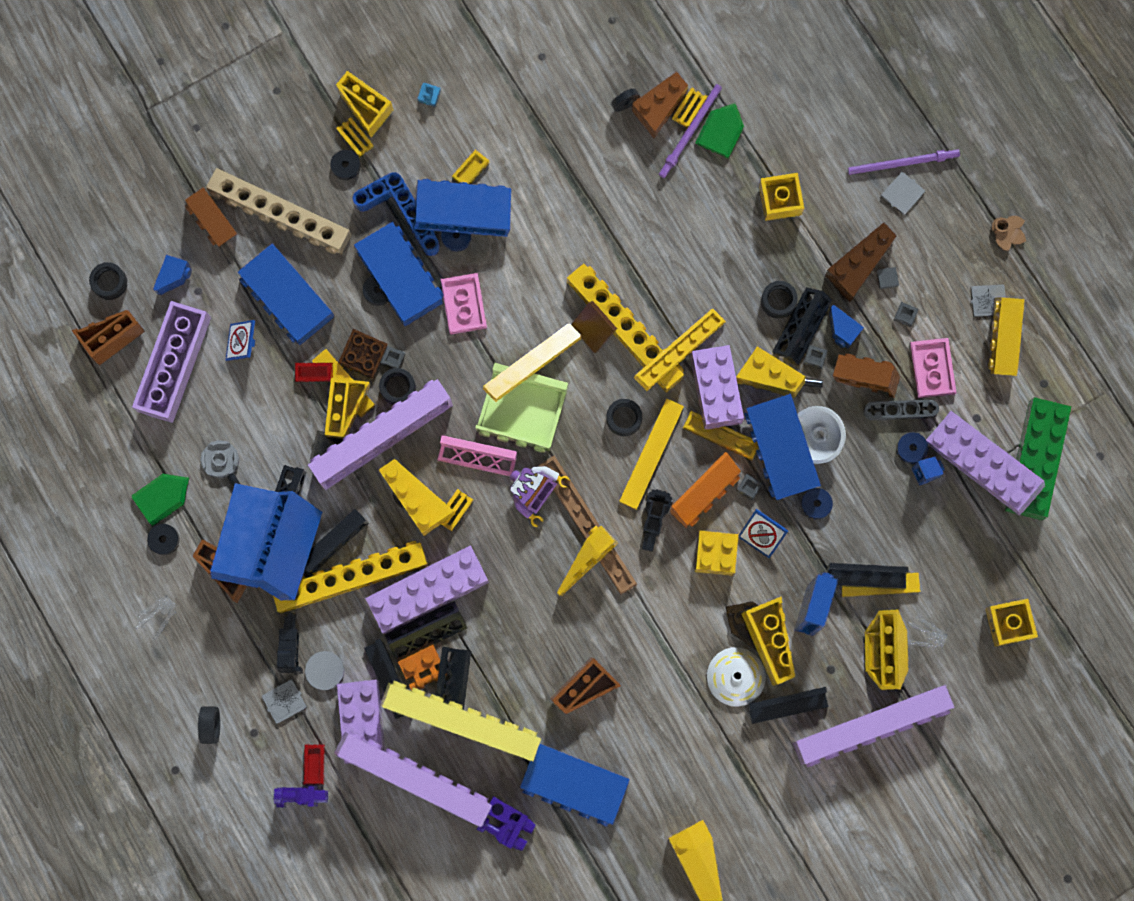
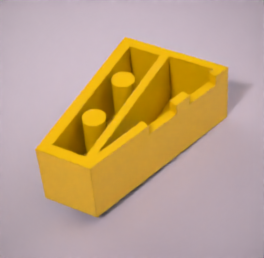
M347 71L338 81L336 87L350 110L370 138H372L393 112L392 102Z
M757 346L736 376L737 384L740 385L745 384L756 389H764L784 396L791 394L792 398H795L805 384L806 376Z
M331 378L324 434L327 438L343 439L348 435L371 386L370 382Z

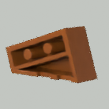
M676 71L632 103V112L654 139L686 96L688 84Z
M204 187L185 199L186 205L184 207L190 215L194 213L198 220L195 222L200 229H206L209 233L207 238L213 246L217 244L220 247L237 235Z
M129 310L106 317V320L90 323L88 324L89 326L78 330L76 328L71 330L99 366L145 332Z
M852 354L838 355L833 373L836 382L860 388V386L871 388V392L877 393L878 390L889 393L891 398H895L900 380V375L893 363L888 361H882V363L874 362V359L868 357L859 359Z
M202 539L193 557L211 576V568L217 547ZM214 579L236 603H238L247 587Z
M590 657L550 700L564 714H568L621 685L593 657Z

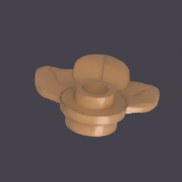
M1010 216L1007 219L999 217L993 221L992 231L996 234V243L1001 249L1009 251L1011 244L1018 245L1026 242L1025 235L1020 229L1025 220L1019 216ZM998 225H1002L1004 229L1000 230Z

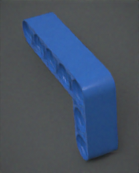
M389 173L354 193V205L361 212L368 211L393 197L424 253L428 256L438 254L440 246L434 232L426 230L423 233H419L417 229H414L415 217H409L408 214L415 211V199L399 173ZM394 180L399 181V184L396 186L390 185ZM377 189L383 190L380 195L374 194ZM402 196L408 197L404 202L399 201ZM361 198L367 199L363 204L357 203ZM428 243H435V246L433 248H426V245Z

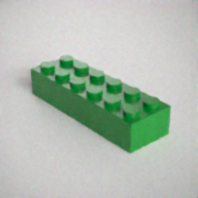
M1033 397L1028 403L1016 460L1044 480L1045 487L1024 510L1021 516L1041 521L1048 518L1072 406ZM1008 506L1005 507V512L1017 514Z

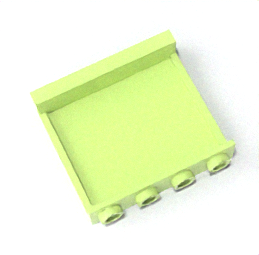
M494 363L491 380L506 370L508 366ZM533 374L497 402L487 394L478 425L475 427L476 431L483 437L489 438L491 435L497 437V440L508 443L509 440L516 442L515 445L523 448L531 446L534 447L535 451L545 453V451L550 452L567 394L568 383Z

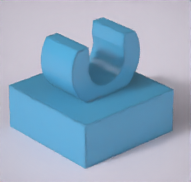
M423 83L417 98L418 102L435 107L441 88Z

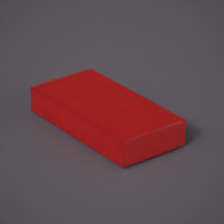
M295 363V382H331V378H333V363Z
M305 745L304 785H324L325 745Z

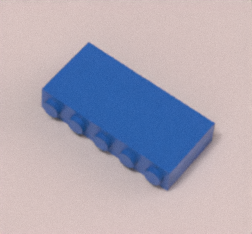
M422 179L417 181L414 229L508 237L511 218V188H506L502 185L496 187L486 184L471 185L466 182L450 183L446 180L436 182L430 179Z
M391 222L354 244V247L371 276L380 285V290L382 288L389 304L405 327L443 304L442 297L444 295L439 287L435 288L432 282L434 280L428 271L425 273L422 268L424 264L420 257H415L412 253L414 249L409 241L405 242L403 239L404 233L399 226L396 227Z
M273 243L238 271L241 277L238 280L245 288L248 286L251 288L252 292L250 294L257 302L259 300L263 302L264 306L262 308L269 316L273 314L276 317L275 323L280 329L285 328L288 331L286 335L292 343L297 342L299 345H302L335 317L333 312Z
M791 394L746 408L747 413H744L747 424H752L754 431L750 433L753 442H758L759 449L756 451L759 461L763 460L765 468H762L765 479L769 478L772 485L768 487L771 497H776V500L821 486Z
M235 483L212 564L211 579L258 588L257 585L249 580L278 492Z
M293 491L278 492L249 581L281 601L295 600L323 512Z
M822 572L821 575L818 574L807 585L795 625V631L814 636L825 627L838 581L833 579V575Z
M539 743L534 760L530 761L520 788L524 789L523 793L531 797H534L535 794L542 796L541 800L546 803L552 804L555 801L561 804L559 808L571 812V809L579 811V816L587 819L590 816L597 818V823L608 827L609 823H614L630 779Z

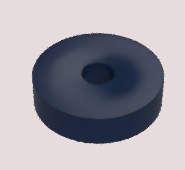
M442 232L441 238L447 249L459 252L470 245L472 235ZM455 234L460 235L458 239L453 238Z
M907 433L897 443L898 456L909 464H915L923 460L928 453L927 441L919 433ZM914 445L916 450L911 451L909 446Z
M813 488L803 496L801 507L806 516L819 520L825 518L831 512L833 500L826 490ZM814 501H819L820 506H814Z

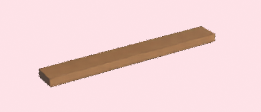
M555 455L538 465V467L545 466L559 473L560 477L567 476ZM563 479L561 481V484L567 486V488H562L559 482L555 481L557 485L553 489L586 540L590 536L588 532L595 526L600 527L571 480ZM614 548L599 561L620 595L637 585Z

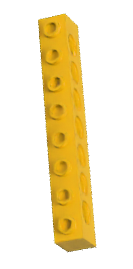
M583 263L567 277V283L586 304L594 301L617 327L613 335L644 368L654 359L647 357V352L654 351L658 356L665 349L662 350L658 346L659 342L653 335L649 336L646 333V327L640 321L637 322L633 318L634 314L632 311L620 304V298L615 293L612 295L609 292L608 285L595 276L597 274L591 266L587 267ZM591 282L594 284V287L587 289L584 287V284ZM599 296H604L607 300L600 303L596 299ZM611 310H617L619 312V315L613 317L609 314V312ZM628 323L632 328L626 331L621 326ZM641 337L644 343L636 344L634 339ZM678 364L657 382L658 385L666 393L684 378L683 368Z
M412 541L406 543V547L400 549L393 547L388 549L387 553L381 555L379 553L371 554L368 556L369 559L366 560L355 559L350 561V565L344 567L340 564L331 567V571L325 573L324 570L313 573V576L309 578L302 576L298 588L299 594L295 600L281 601L273 596L277 612L282 614L426 568L428 563L422 544ZM409 554L410 561L402 563L400 561L401 556ZM391 560V567L389 569H383V561ZM366 566H373V572L370 575H365L363 572ZM350 571L354 572V579L351 581H346V573ZM334 577L336 579L335 585L328 587L326 584L327 580ZM316 583L317 590L314 593H309V585Z

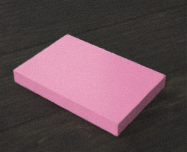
M478 273L441 279L450 335L487 329Z
M948 338L910 342L917 398L955 395L956 386Z

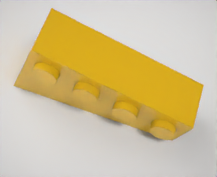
M994 298L993 334L990 343L992 354L988 363V369L991 370V374L1017 376L1025 299Z
M395 459L379 469L423 536L456 515L454 510Z
M782 597L741 613L772 686L794 678L795 673L785 626L786 620L782 608Z

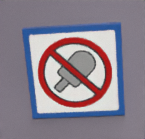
M255 320L230 324L226 361L250 358L251 349L255 347V339H253Z
M756 509L738 537L770 559L788 533V530Z

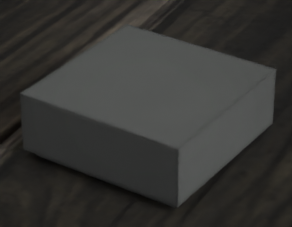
M896 267L876 271L879 289L899 286Z
M901 302L893 320L911 327L919 309Z
M809 345L803 364L822 369L828 350Z
M387 346L381 360V365L392 369L400 368L406 353Z
M746 474L736 491L753 501L763 483Z

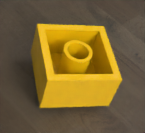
M798 173L760 179L759 191L765 221L801 216L803 214L804 203Z
M699 531L695 572L734 576L739 534Z
M1029 599L994 605L985 609L994 647L1038 637Z

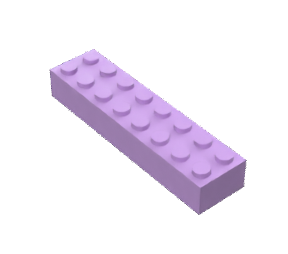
M439 380L427 382L422 390L412 392L404 402L399 401L391 407L392 410L387 413H380L375 417V421L370 424L365 423L359 428L360 431L354 435L351 433L345 436L342 443L334 444L322 456L317 455L312 458L308 466L323 488L327 490L453 406L451 398Z
M946 685L793 742V746L800 764H806L807 767L821 763L820 758L825 757V760H829L839 756L838 752L841 750L846 753L858 749L857 744L861 743L862 746L874 743L876 742L875 737L880 736L883 739L895 735L894 730L898 729L901 732L913 728L912 723L916 722L917 725L929 722L932 720L931 716L935 715V718L950 714L949 709L954 708Z
M353 730L350 733L345 731L334 752L338 757L482 827L492 807L488 803V798L477 792L474 795L470 794L471 790L459 783L456 786L452 785L453 781L441 774L439 777L434 776L436 772L423 765L421 769L416 767L418 763L407 757H404L403 760L398 758L400 754L389 748L386 751L382 750V745L371 739L368 742L364 741V736Z

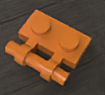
M434 645L398 661L406 680L412 677L415 679V682L409 684L411 691L412 688L421 690L425 688V685L433 681L438 682L439 670L437 671L435 666L440 664V658ZM430 669L431 674L421 679L419 674Z

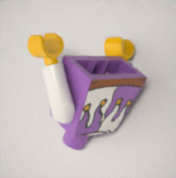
M545 466L533 467L532 469L524 468L521 473L517 470L513 471L510 475V480L514 483L510 490L514 494L515 508L527 519H531L532 526L539 527L534 523V519L539 518L543 522V518L540 515H534L533 512L537 514L556 487L557 483L555 481H558L562 488H567V486L561 484V481L563 479L570 481L569 477H560L559 473Z

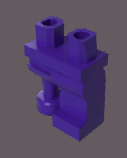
M308 786V788L276 787L274 789V804H276V808H286V802H296L298 805L318 807V803H328V791L318 790L317 786Z
M493 796L490 802L492 807L488 815L500 820L501 824L499 827L489 823L490 819L486 817L482 827L477 826L476 830L481 833L486 830L510 849L513 847L523 851L527 841L520 838L518 834L521 829L531 834L536 824L528 819L527 815Z

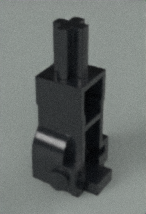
M652 489L651 492L649 491L646 494L645 500L648 517L643 530L645 537L642 550L653 552L656 537H659L662 518L668 514L670 506L673 505L674 499L666 491ZM650 500L667 503L663 505L661 517L651 515L653 501Z
M284 613V629H279L277 669L280 673L303 674V669L299 667L298 661L299 631L295 629L296 613Z

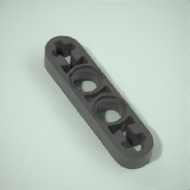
M934 400L869 402L865 406L863 413L869 420L929 419L937 415L939 405ZM919 404H921V408H927L928 405H931V408L935 410L931 414L928 410H922L921 414H919ZM913 405L916 408V413L913 415L908 414L906 406ZM871 406L874 410H880L881 406H883L882 412L884 416H881V412H876L873 416L868 410ZM888 406H894L897 409V413L889 415L886 411Z

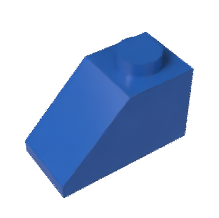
M166 255L153 290L158 295H163L185 284L186 279H189L192 269L190 264L185 260Z
M833 305L829 311L832 337L838 346L849 349L864 327Z
M935 456L918 461L913 466L912 471L919 486L940 478L944 474V466Z

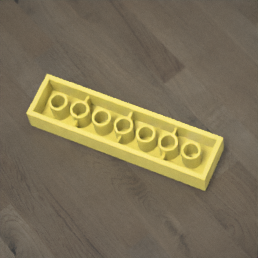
M394 681L393 684L388 683L380 704L381 707L530 761L534 760L541 738L537 737V732L527 728H523V731L518 730V725L507 721L501 724L499 723L500 719L488 714L486 718L482 717V712L471 708L465 711L462 709V705L452 701L449 704L443 703V698L433 694L429 698L424 696V691L412 688V691L405 689L407 685Z

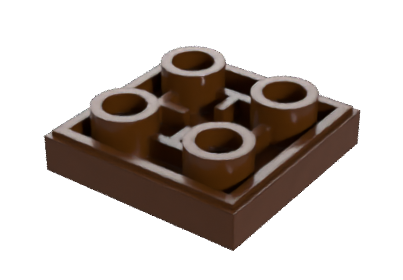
M594 301L589 302L571 324L594 353L598 352L617 330V327Z
M353 329L338 364L373 379L388 344Z

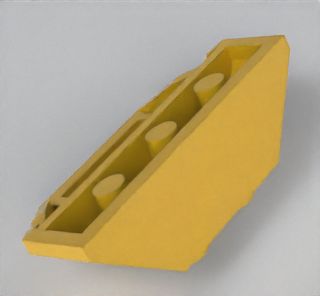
M899 610L878 611L876 617L865 631L866 672L880 690L901 689L908 673L907 629Z

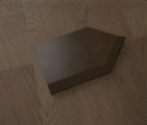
M751 601L725 606L731 634L757 651L741 613L759 605Z

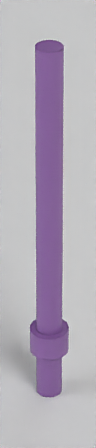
M716 84L676 148L666 158L665 165L659 173L660 177L665 178L670 169L678 162L677 158L721 91L722 87Z
M959 149L951 151L940 150L933 154L848 167V174L852 175L931 161L942 162L949 158L960 157Z

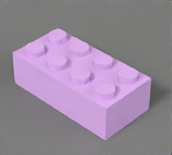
M730 345L692 351L690 359L704 430L742 424L744 415Z
M367 680L337 684L342 737L345 731L350 733L353 730L364 736V741L368 742L371 739L382 745L381 749L385 751L379 681ZM344 760V764H352Z

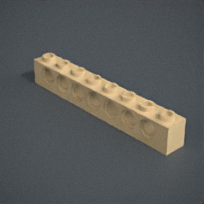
M218 168L215 169L206 186L210 193L209 195L214 199L220 200L221 198L231 207L236 208L238 206L248 215L252 216L255 214L263 222L276 224L275 226L280 230L286 231L287 229L292 231L294 236L300 239L303 237L307 238L311 244L317 247L319 245L326 247L325 250L332 254L339 253L342 255L352 236L349 229ZM233 187L231 192H224L226 188ZM243 195H249L247 200H241ZM259 203H266L263 208H257ZM277 210H282L281 215L274 216ZM293 218H299L297 223H290ZM309 226H316L314 231H307ZM327 233L333 234L330 239H324L323 237Z

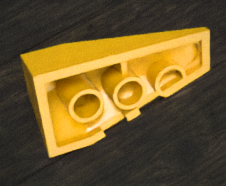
M595 526L588 532L590 536L584 542L557 591L559 596L564 595L619 544L603 526Z
M701 820L672 835L668 840L699 900L723 901L713 839L705 822Z

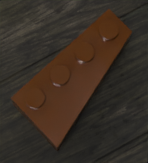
M885 222L827 269L825 276L849 303L853 300L897 236Z

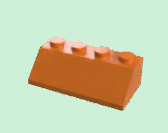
M727 452L671 506L670 513L685 528L689 525L693 527L700 520L698 516L703 511L707 513L714 506L712 502L716 498L720 500L727 493L725 489L729 485L734 486L740 480L741 470Z

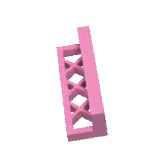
M441 436L438 461L510 476L514 471L517 451ZM445 447L454 449L457 455L450 459L444 458ZM470 452L475 459L467 463L463 461L461 455ZM489 456L494 463L486 467L482 466L479 460ZM503 460L512 461L510 471L501 470L498 463Z

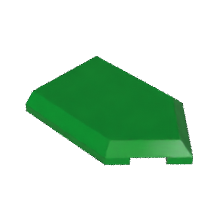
M736 103L712 110L695 144L729 159L744 128Z
M161 474L131 495L152 527L185 504L187 485L190 478Z

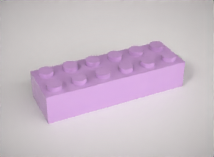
M173 301L170 302L132 405L134 410L173 423L211 319L206 311Z
M952 411L948 413L926 439L929 447L1019 516L1045 487L1044 480Z
M470 545L367 597L366 600L382 633L385 635L488 584L489 581Z

